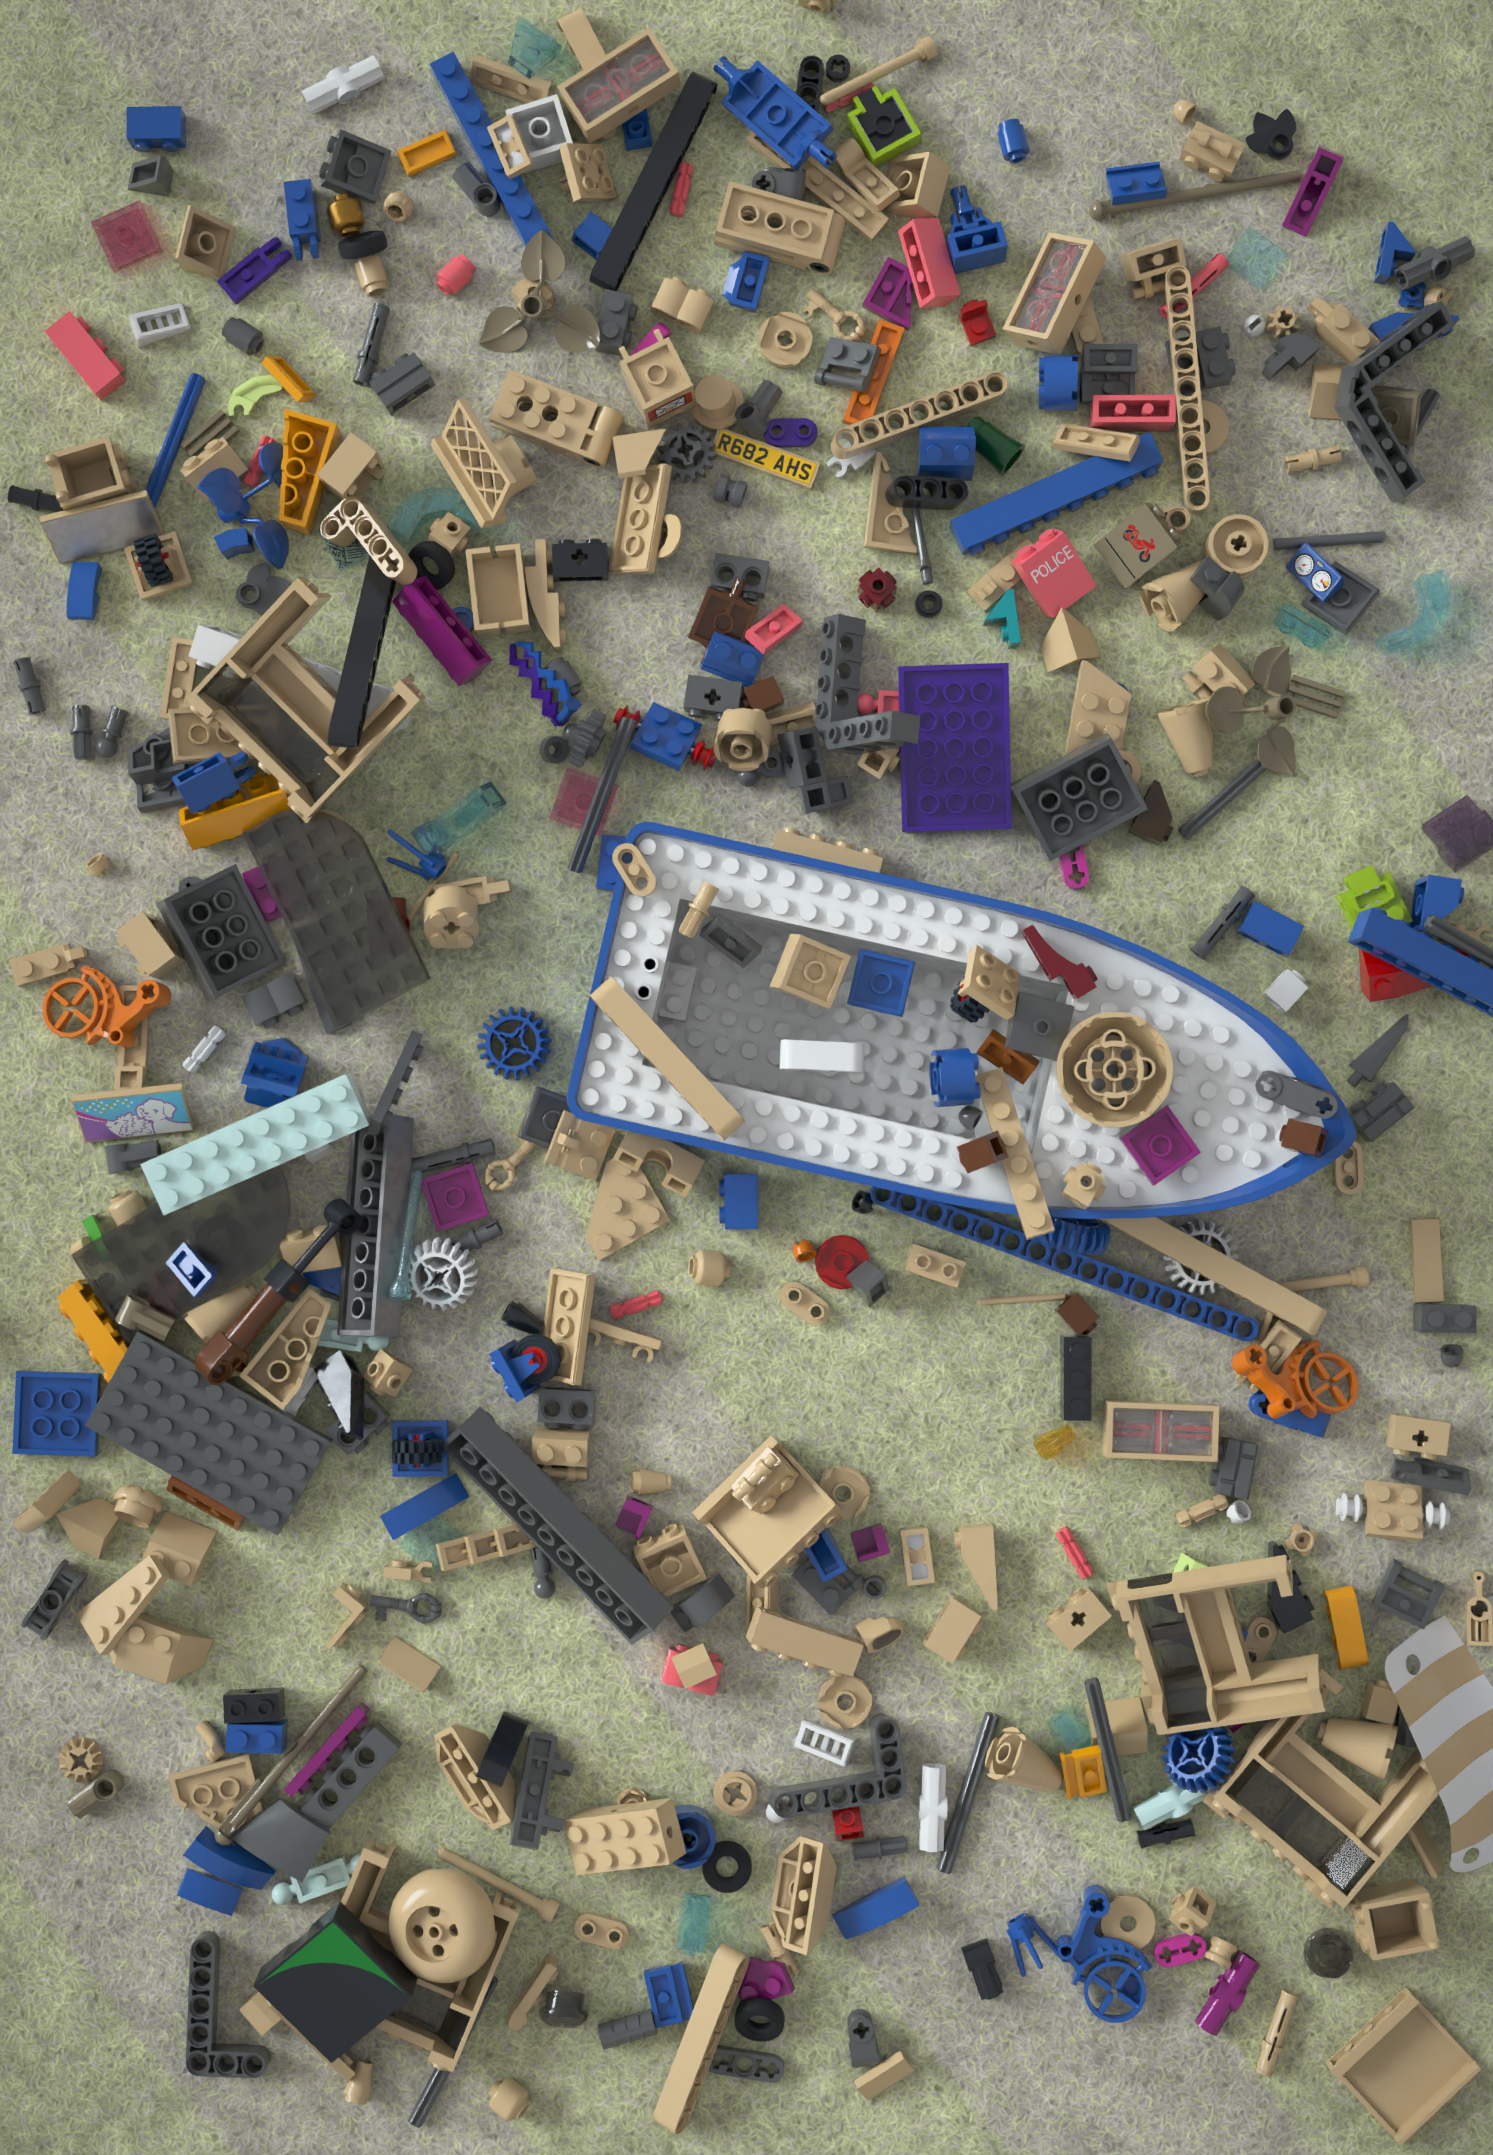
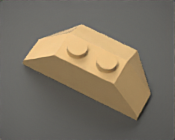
M141 1613L110 1652L114 1666L168 1684L204 1666L214 1639Z
M453 1724L436 1733L434 1739L436 1742L437 1763L466 1810L479 1820L487 1823L488 1827L492 1830L514 1820L515 1781L509 1771L502 1787L476 1777L490 1744L486 1734L458 1724Z
M804 1835L799 1836L795 1842L779 1854L771 1913L777 1930L782 1937L783 1948L807 1956L810 1955L829 1923L837 1866L826 1842Z

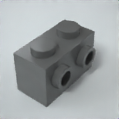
M606 289L598 323L601 342L596 347L597 352L622 356L619 348L622 346L629 348L632 331H628L630 321H635L637 314V305H634L632 294Z

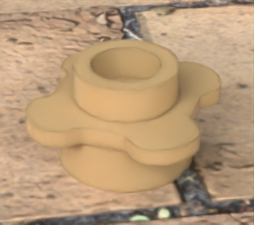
M1296 1523L1292 1525V1533L1286 1539L1285 1545L1288 1549H1296L1300 1551L1301 1555L1307 1556L1311 1553V1548L1317 1539V1533L1314 1530H1306L1301 1524ZM1300 1537H1303V1542H1299Z

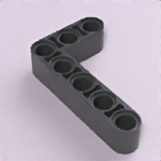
M885 1714L875 1715L870 1721L869 1730L875 1771L775 1788L769 1795L770 1807L779 1817L791 1818L901 1798L906 1792L907 1784L898 1724ZM888 1722L890 1724L889 1731L884 1735H879V1727L883 1723ZM893 1750L892 1760L883 1763V1754L886 1751ZM896 1778V1787L892 1790H886L887 1781ZM864 1783H870L869 1792L860 1795V1786ZM842 1787V1796L839 1799H832L833 1790ZM810 1792H816L815 1801L811 1804H805V1796ZM781 1797H789V1804L785 1808H777V1802Z
M204 1931L199 1934L190 1949L186 2068L194 2076L258 2078L263 2075L271 2060L270 2052L265 2046L216 2043L220 1939L214 1932ZM200 1942L209 1943L212 1951H204L200 1947ZM199 1970L209 1972L210 1979L201 1978ZM198 1998H205L209 2003V2007L200 2006ZM203 2026L208 2031V2035H200L196 2027ZM195 2055H203L207 2063H199ZM223 2056H231L235 2064L225 2063ZM256 2056L260 2058L263 2065H254L250 2057Z

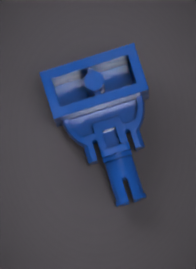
M965 185L960 186L961 192H959L958 186L951 189L950 194L957 216L956 213H953L950 217L952 227L947 238V249L954 273L958 274L1004 263L1008 244L1001 221L992 223L987 217L983 216L980 207L976 208L975 213V207L970 202Z

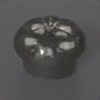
M1318 1929L1305 1942L1304 1959L1306 1965L1319 1977H1341L1349 1970L1354 1956L1352 1943L1338 1929Z
M571 1991L546 1992L545 2007L539 2009L541 2020L548 2026L558 2028L562 2026L564 2028H577L583 2025L589 2016L588 2011L584 2009L585 1994Z

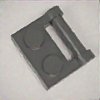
M830 337L820 368L816 370L814 375L815 384L824 386L828 383L855 388L857 392L866 393L881 349L878 345ZM832 368L857 372L860 375L852 377L831 373Z
M810 1558L792 1574L829 1615L834 1613L866 1581L860 1574L857 1576L847 1565L848 1569L840 1573L850 1583L845 1589L834 1578L823 1583Z
M1392 1559L1372 1604L1425 1629L1442 1594L1444 1583L1438 1580L1433 1582L1403 1567L1400 1561ZM1397 1576L1429 1591L1427 1598L1424 1599L1394 1584Z

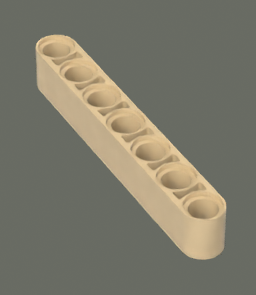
M990 372L843 427L836 432L831 442V452L838 459H848L919 432V427H933L994 404L1002 398L1007 390L1008 380L1001 372ZM993 383L997 385L999 392L991 391L988 384ZM963 393L972 394L975 401L966 400ZM938 402L947 403L950 410H942ZM913 412H922L925 415V419L919 420L915 418ZM888 421H897L901 428H891ZM867 429L872 430L876 438H867L863 431ZM838 440H848L851 447L843 448L838 443Z
M611 976L589 995L596 1005L723 1141L745 1123L743 1117Z
M726 1943L718 1948L713 1957L654 2111L653 2120L676 2135L682 2133L689 2122L749 1965L748 1956Z

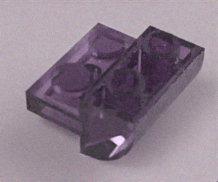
M1468 795L1422 824V830L1438 848L1439 856L1454 873L1493 848V820L1487 811H1481Z

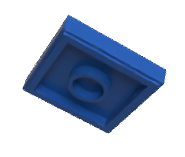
M860 949L847 1005L903 1017L915 961Z

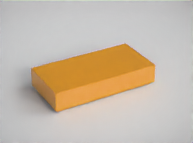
M446 129L397 150L408 177L457 156Z
M266 356L262 361V365L297 402H310L316 396L315 392L281 356Z

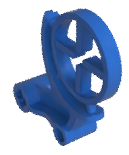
M1091 1885L1084 1891V1906L1080 1911L1077 1926L1071 1937L1061 1935L1057 1940L1058 1955L1062 1959L1068 1960L1075 1969L1071 1984L1076 1986L1078 1981L1084 1983V1997L1091 2012L1101 2020L1121 2023L1132 2019L1143 2007L1146 1989L1141 1972L1144 1970L1149 1971L1152 1965L1147 1957L1129 1942L1115 1937L1099 1936L1094 1932V1928L1101 1917L1108 1913L1110 1903L1107 1891L1102 1886ZM1098 1898H1101V1904L1099 1902H1096L1094 1905L1092 1904L1091 1899L1098 1900ZM1111 1954L1130 1957L1140 1964L1135 1967L1123 1959L1111 1958ZM1104 1956V1960L1091 1967L1086 1976L1081 1975L1083 1970L1092 1961ZM1108 1966H1121L1125 1968L1115 1982L1117 1989L1123 1986L1131 1972L1137 1977L1141 1986L1138 2001L1121 1990L1117 1992L1118 1998L1133 2007L1130 2011L1120 2015L1104 2013L1114 1999L1112 1992L1106 1995L1098 2009L1091 2002L1088 1994L1091 1979L1108 1991L1112 1989L1111 1983L1097 1974L1102 1968Z

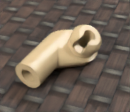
M207 1720L202 1721L195 1729L210 1747L205 1751V1756L209 1761L216 1762L224 1756L225 1748L217 1732Z

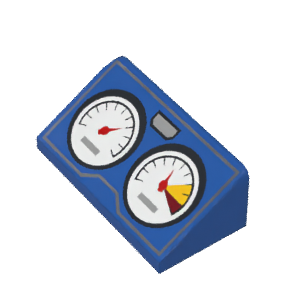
M1307 543L1300 547L1286 565V568L1322 603L1344 585L1343 577Z

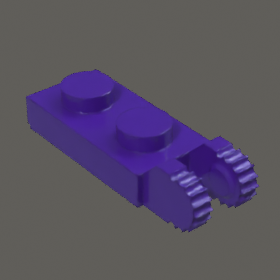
M274 237L261 248H256L217 281L236 305L291 259L292 254L289 250L281 252L271 261L267 258V256L281 246L282 243L279 238Z

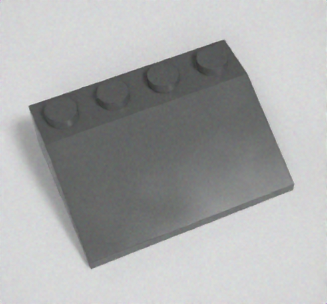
M1107 732L1011 783V788L1050 861L1148 810L1118 749Z
M236 864L156 903L207 1001L216 999L286 962Z

